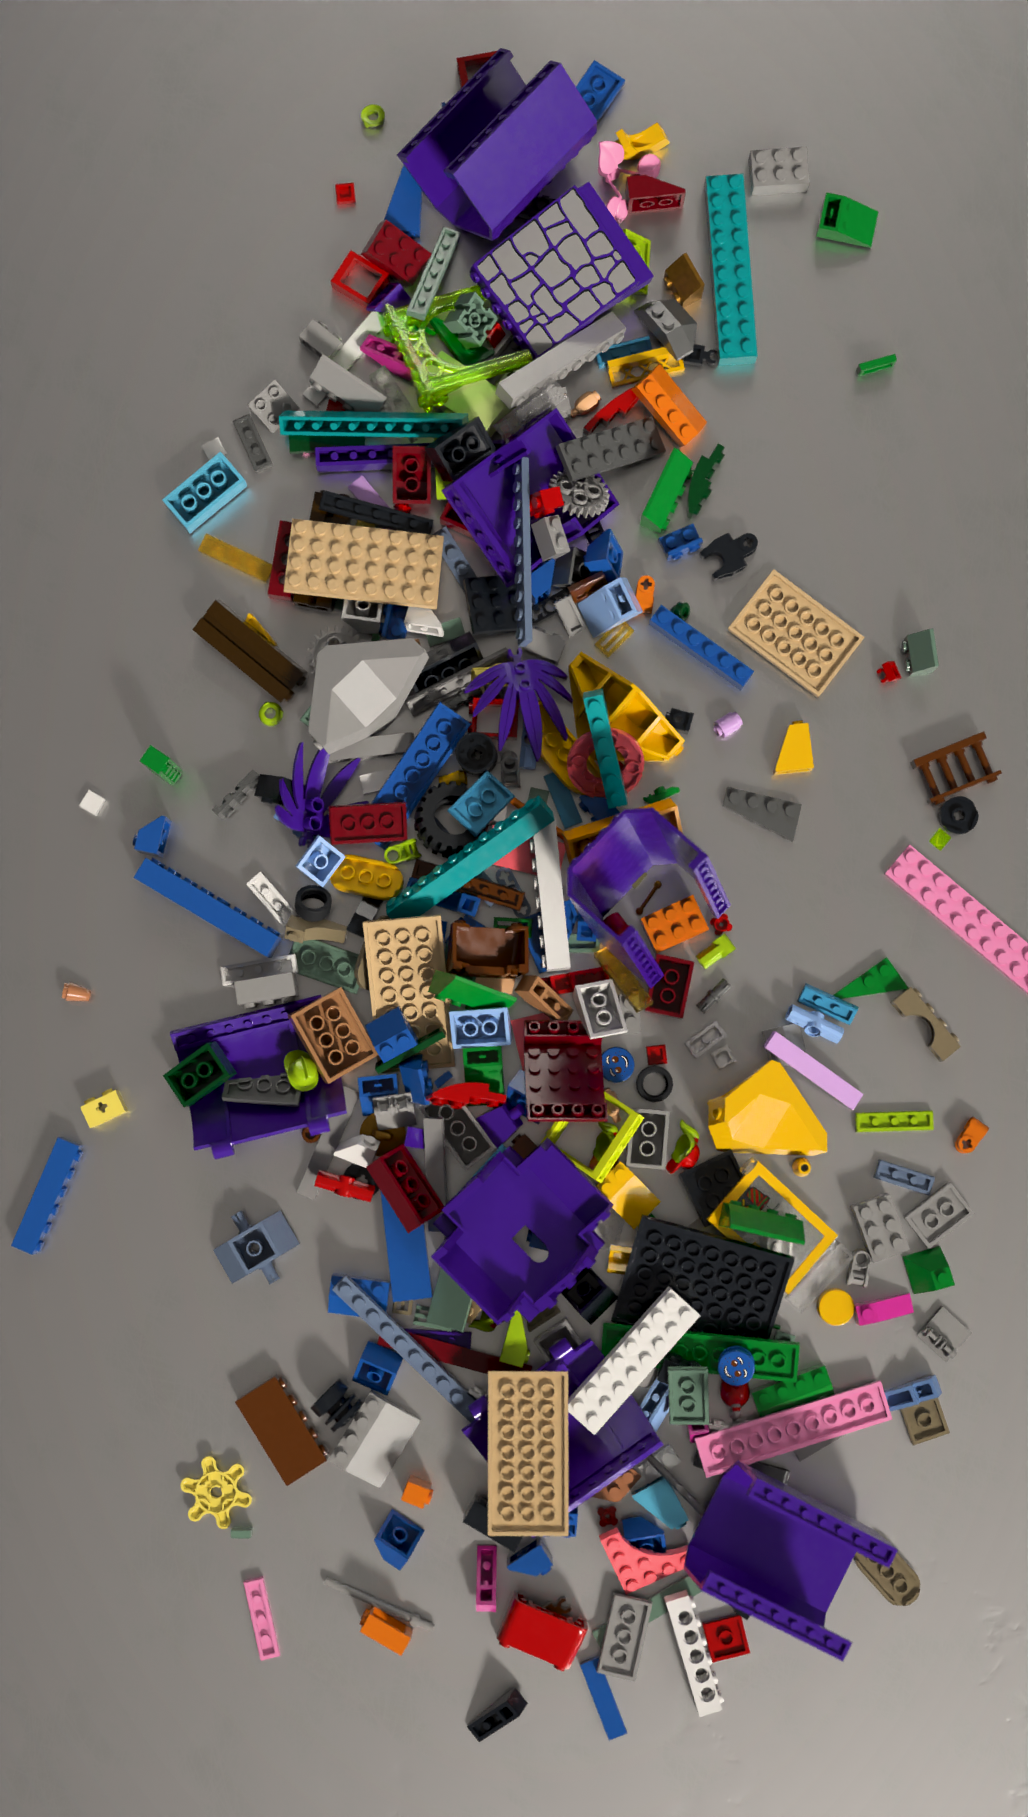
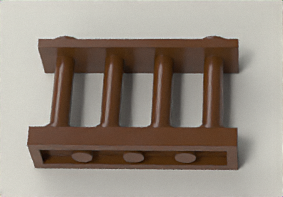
M984 731L910 762L913 769L919 768L924 774L933 798L927 800L928 804L934 803V805L945 802V797L985 781L989 784L998 780L997 776L1002 774V772L999 770L993 773L981 746L983 745L982 741L987 739ZM970 746L972 749H975L986 775L975 780L964 754L966 752L965 748ZM953 753L954 756H957L968 781L967 784L960 787L957 786L947 763V756ZM936 761L940 764L951 789L950 791L940 794L929 769V763Z

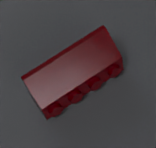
M404 1144L379 1157L366 1167L408 1234L442 1212L444 1208L443 1203Z

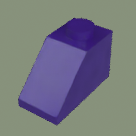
M391 282L366 309L367 311L400 314L408 309L412 299L400 283Z
M408 1126L404 1146L425 1149L424 1128Z

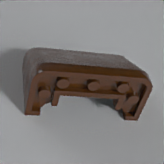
M455 920L450 925L446 973L460 977L518 979L529 972V926H522V923H512L506 929L470 927L465 920Z

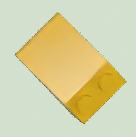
M620 1160L611 1168L603 1182H598L595 1185L612 1202V1208L633 1229L639 1225L642 1214L648 1216L661 1202Z

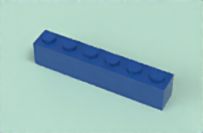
M663 605L658 608L650 619L649 625L739 690H742L754 673L751 668Z
M63 1137L57 1138L11 1244L12 1247L31 1255L42 1250L45 1242L43 1237L45 1233H49L52 1227L50 1221L53 1215L56 1216L59 1211L60 1205L58 1203L60 1198H63L67 1192L68 1187H66L68 1179L71 1180L76 1170L74 1165L76 1161H80L83 1155L82 1145Z

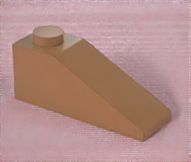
M524 975L514 990L527 1003L553 1020H568L574 1011L539 976Z

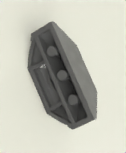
M676 299L649 301L634 310V313L676 361L693 352L697 323Z

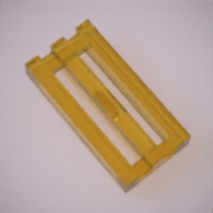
M626 622L622 623L623 627L604 647L601 644L618 626L607 631L595 643L594 646L607 658L634 633V630ZM627 629L628 632L608 652L606 649Z

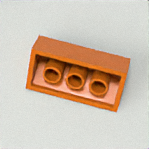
M660 364L631 389L678 447L685 446L707 423Z

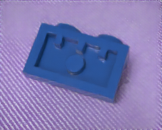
M690 524L658 539L667 560H677L683 556V553L688 551L693 553L699 550L703 543L694 524Z
M384 605L383 615L386 616L384 622H381L379 627L382 640L406 639L407 629L404 620L409 606Z

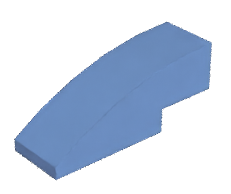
M934 1374L888 1389L884 1393L891 1412L937 1398L942 1394V1391Z

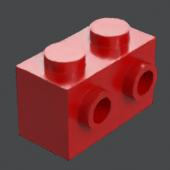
M559 486L540 490L529 495L530 517L534 516L535 519L554 513V509L564 505Z

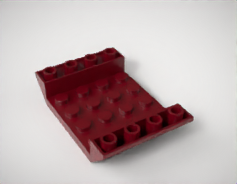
M524 1020L525 1098L528 1122H608L607 1103H605L602 1037L589 1039L581 1020Z

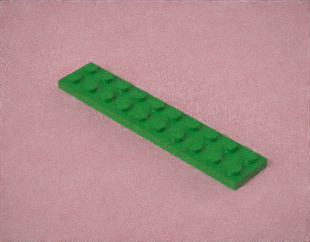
M604 1323L602 1354L606 1357L633 1326ZM686 1331L668 1352L670 1354H679L688 1361H696L701 1366H708V1374L719 1375L718 1360L720 1354L728 1347L741 1346L749 1350L754 1357L755 1370L752 1378L797 1383L800 1342ZM664 1357L654 1368L660 1369Z

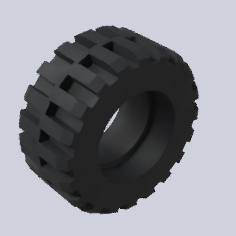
M450 781L446 785L445 782H441L437 787H431L422 796L416 808L414 828L415 831H418L417 837L419 841H424L423 846L426 849L432 848V853L435 855L439 852L442 853V857L448 858L449 855L457 854L463 850L465 845L473 843L483 832L488 830L489 825L477 837L468 830L454 835L441 830L435 822L434 814L437 808L443 805H453L468 790L465 783L461 782L460 785H456V781Z

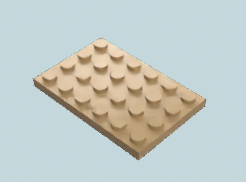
M774 569L727 629L817 698H819L865 638Z

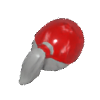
M721 1378L720 1394L722 1401L732 1410L729 1414L730 1418L736 1421L738 1418H741L740 1409L750 1398L749 1383L734 1386L726 1383Z

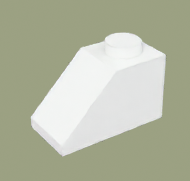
M408 607L404 620L407 631L439 637L444 636L442 624L431 609Z
M361 1134L339 1142L334 1156L366 1168L374 1161L381 1141L372 1136Z

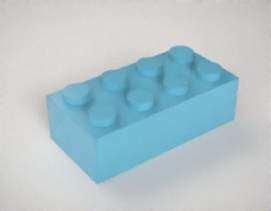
M220 451L163 498L162 501L190 534L245 489L247 484L245 479Z

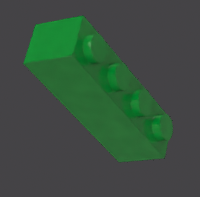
M151 745L140 759V762L152 773L170 785L173 782L176 783L181 777L180 772L182 769L168 756Z

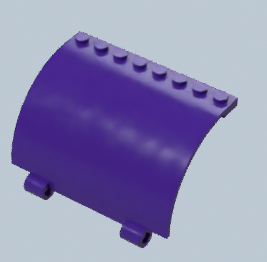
M321 995L170 1031L179 1063L206 1043L216 1041L237 1072L228 1080L247 1077L255 1079L261 1078L262 1075H281L280 1073L286 1072L284 1059L289 1052L294 1050L307 1052L287 1015L321 998ZM319 1072L317 1085L312 1090L302 1091L299 1108L223 1101L222 1094L225 1082L197 1103L189 1106L194 1151L211 1147L215 1160L235 1155L234 1145L305 1127L309 1128L311 1136L330 1132L328 1118L347 1114L342 1078L340 1077L326 1084Z
M564 1337L549 1348L554 1358L536 1371H568L569 1399L605 1356L591 1338L573 1349L572 1345ZM632 1394L595 1435L568 1412L569 1512L663 1446L662 1441ZM483 1395L468 1405L470 1412L476 1420L461 1430L488 1463V1398L486 1395Z

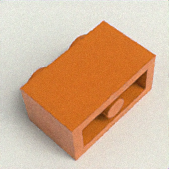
M410 1475L401 1500L423 1509L425 1504L429 1505L434 1491L431 1489L432 1483Z

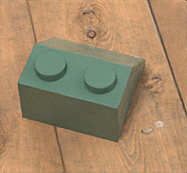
M934 629L913 633L904 638V641H902L903 653L906 652L905 670L909 671V676L933 673L939 666Z

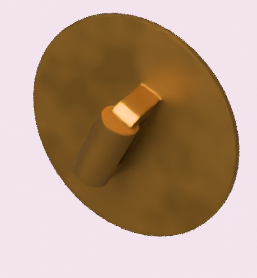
M374 1113L363 1121L360 1128V1135L372 1136L381 1141L376 1156L379 1157L405 1142V1127L378 1131L376 1115Z

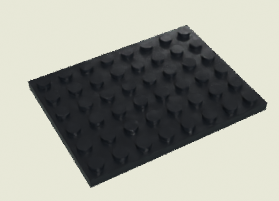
M642 1214L611 1322L633 1326L669 1286L700 1314V1317L687 1331L770 1339L795 1257Z

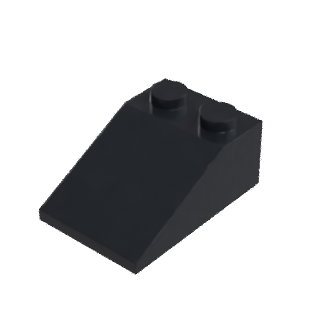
M475 417L425 447L441 479L451 482L458 479L497 450L479 417Z

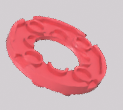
M611 728L615 749L622 753L624 757V766L621 773L626 793H628L638 784L642 777L645 765L643 751L637 740L630 734ZM591 731L579 737L570 748L567 756V771L572 784L580 792L592 798L596 796L605 797L606 799L602 778L595 777L587 768V759L595 750Z

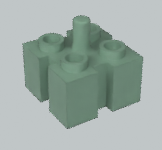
M476 292L461 294L454 305L456 310L450 311L443 322L452 333H458L457 339L466 349L481 347L488 336L485 331L491 330L498 320V317L490 308L483 307L485 302Z

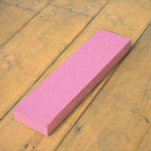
M264 1577L245 1580L243 1583L260 1661L280 1656V1650Z

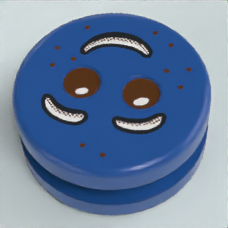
M612 1047L602 1053L603 1078L607 1081L619 1083L627 1080L632 1075L634 1059L629 1051L621 1047Z
M741 1346L726 1348L720 1354L718 1360V1372L723 1381L730 1385L740 1386L751 1380L755 1370V1361L751 1352Z

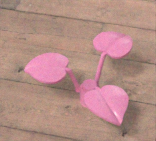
M613 141L599 142L598 173L606 178L605 182L609 183L618 196L611 197L606 207L617 223L620 224L628 214L627 201L622 199V195L612 183V180H616L620 172L630 175H648L657 178L661 163L656 155L646 154L638 163V172L621 169L618 167V164L624 159L623 147Z

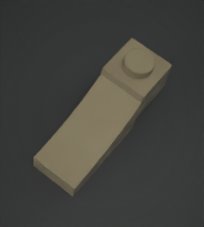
M291 915L286 925L284 938L302 944L303 941L328 940L344 944L348 926L326 919L311 922Z

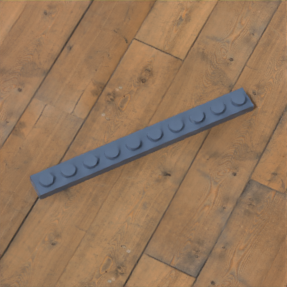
M523 457L514 463L512 473L515 477L513 492L515 493L513 503L515 519L513 527L516 529V536L514 538V547H516L514 558L516 574L514 581L517 584V591L515 593V602H517L515 613L517 621L516 639H518V646L526 647L533 639L529 458Z
M347 1274L333 1286L332 1290L470 1423L476 1420L470 1412L468 1405L477 1399L469 1394L465 1387Z

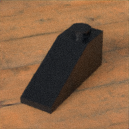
M363 897L346 930L364 939L363 921L374 920L384 901Z
M514 1688L468 1724L467 1728L478 1742H481L518 1718L528 1702Z

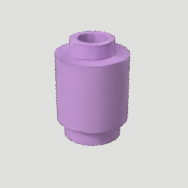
M730 712L716 720L713 729L717 736L725 738L740 729L743 722L737 712Z

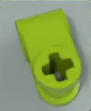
M410 839L387 848L384 853L385 861L398 865L421 858L422 854L419 853L416 845L417 839ZM389 852H396L398 858L395 861L389 860L387 857Z

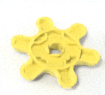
M207 1456L201 1462L203 1476L197 1480L188 1477L184 1478L181 1481L180 1487L184 1492L191 1493L196 1498L195 1505L188 1511V1517L191 1521H199L203 1515L208 1513L215 1516L216 1524L219 1528L226 1529L231 1524L229 1510L233 1506H240L242 1508L250 1506L252 1497L250 1494L241 1492L237 1488V1481L244 1475V1467L241 1464H234L228 1471L222 1472L217 1468L215 1459ZM212 1488H221L222 1495L214 1497L211 1493Z

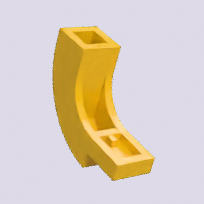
M658 122L646 130L633 135L627 134L623 129L616 132L618 140L615 142L623 147L625 160L640 159L644 155L653 154L670 144L663 128Z

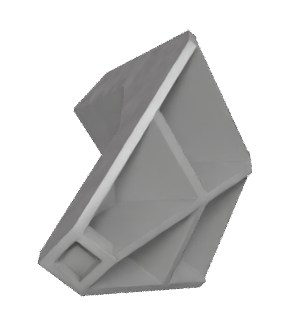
M413 638L326 645L317 655L308 733L314 739L312 743L320 751L324 749L328 754H331L389 727L394 722L428 661L429 656L427 652Z

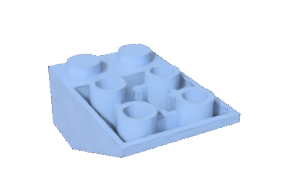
M620 577L603 586L577 604L593 638L643 612L628 579Z

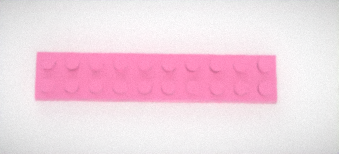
M908 845L885 872V875L1028 994V943L915 848Z
M879 1380L694 1438L704 1475L708 1478L726 1472L737 1460L749 1465L892 1420L882 1383Z

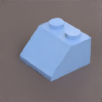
M318 835L295 867L313 882L324 887L346 856Z

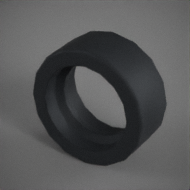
M317 885L302 887L295 897V912L304 920L311 922L321 921L330 913L332 904L331 894L325 888ZM308 898H315L322 901L324 906L313 909L305 906L302 901Z
M649 1066L639 1073L636 1080V1088L639 1095L646 1101L661 1102L672 1092L673 1079L670 1073L663 1067ZM650 1073H659L666 1081L665 1090L659 1095H650L643 1087L644 1078Z

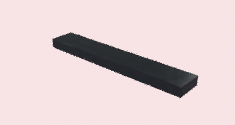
M323 490L318 509L396 531L422 534L431 533L434 521Z

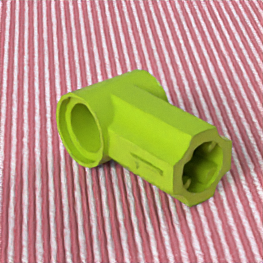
M725 933L713 941L712 945L695 956L704 969L720 958L723 959L736 949Z

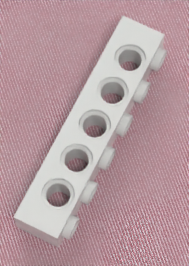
M687 1590L664 1596L699 1717L721 1711L720 1703L724 1701L721 1691H717L715 1687L718 1680L715 1671L711 1672L709 1665L713 1663L710 1653H705L704 1646L707 1643L704 1633L700 1634L698 1629L701 1626L698 1614L694 1615L693 1608L696 1607L693 1596H689ZM682 1611L688 1612L685 1618H680L679 1614ZM688 1630L694 1631L691 1637L684 1636L685 1632ZM694 1649L700 1650L699 1653H698V1655H696V1656H691V1655H690V1652H691L692 1650H694ZM698 1669H705V1672L702 1675L696 1674V1671ZM704 1688H711L709 1693H701Z

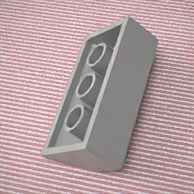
M324 354L320 357L310 376L309 382L315 390L319 392L322 390L331 401H338L343 404L342 407L346 411L381 412L385 406L387 397Z

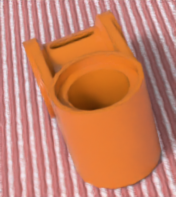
M648 575L642 576L639 579L635 596L641 606L642 613L652 614L655 582ZM644 582H648L649 585L646 590L643 586Z
M972 1116L955 1141L956 1150L964 1154L972 1152L986 1135L989 1127ZM963 1141H968V1142H967V1146H969L968 1148H964V1149H963V1146H964V1144L962 1143Z

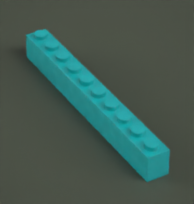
M286 410L279 415L280 435L439 438L468 422V413Z
M539 795L528 800L522 808L514 810L508 818L497 822L494 828L488 832H483L473 843L465 845L459 853L451 855L445 863L437 865L431 873L420 877L417 883L411 887H406L396 898H391L386 904V914L391 919L421 916L555 821L553 811Z

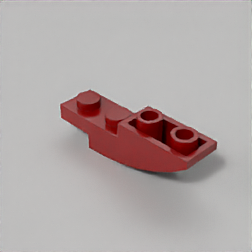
M469 1082L439 1089L426 1096V1101H431L433 1105L438 1106L448 1104L454 1109H461L469 1103L475 1105L484 1103L487 1104V1107L498 1108L506 1103V1095L489 1092V1084Z

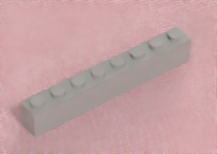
M610 312L500 381L495 394L509 410L515 406H521L526 399L533 398L542 389L551 387L556 380H562L572 370H578L583 363L592 361L600 352L604 353L613 344H619L624 339L627 327L613 312Z

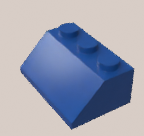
M333 1273L329 1291L328 1313L360 1317L332 1290L333 1286L345 1276ZM348 1275L387 1312L391 1281Z

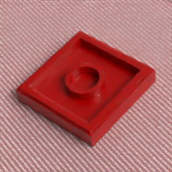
M736 1613L702 1622L712 1663L750 1654L740 1615Z

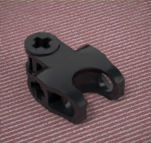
M726 533L715 539L699 555L701 559L712 555L722 559L723 567L715 571L711 576L714 581L722 578L731 577L744 570L748 566L744 559L755 552L758 540L751 533L743 534L734 540L730 533ZM745 541H746L747 543H751V547H750V548H749V546H744Z

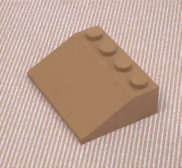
M342 987L287 1015L326 1084L333 1082L378 1056L372 1041Z

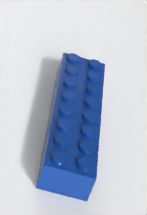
M152 857L151 860L144 859L133 878L268 958L273 956L282 941L278 937L279 932L269 926L267 929L263 928L264 923L252 916L250 919L246 918L247 913L237 907L231 909V904L219 896L217 900L214 899L213 896L215 894L203 887L199 890L197 888L198 884L187 877L182 880L180 873L170 867L167 870L164 869L165 865Z

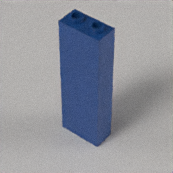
M381 1192L393 1302L432 1298L425 1224L408 1234Z

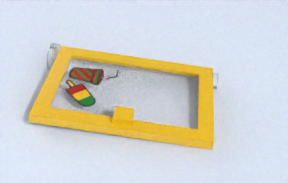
M751 1157L740 1168V1172L744 1176L706 1220L726 1238L794 1256L795 1261L785 1289V1293L789 1295L827 1248L832 1249L838 1241L835 1238L838 1235L759 1161ZM730 1200L742 1202V1207L748 1208L750 1204L759 1206L760 1211L767 1212V1209L779 1211L778 1215L785 1216V1213L797 1215L796 1219L803 1221L805 1245L718 1226L723 1203H730Z

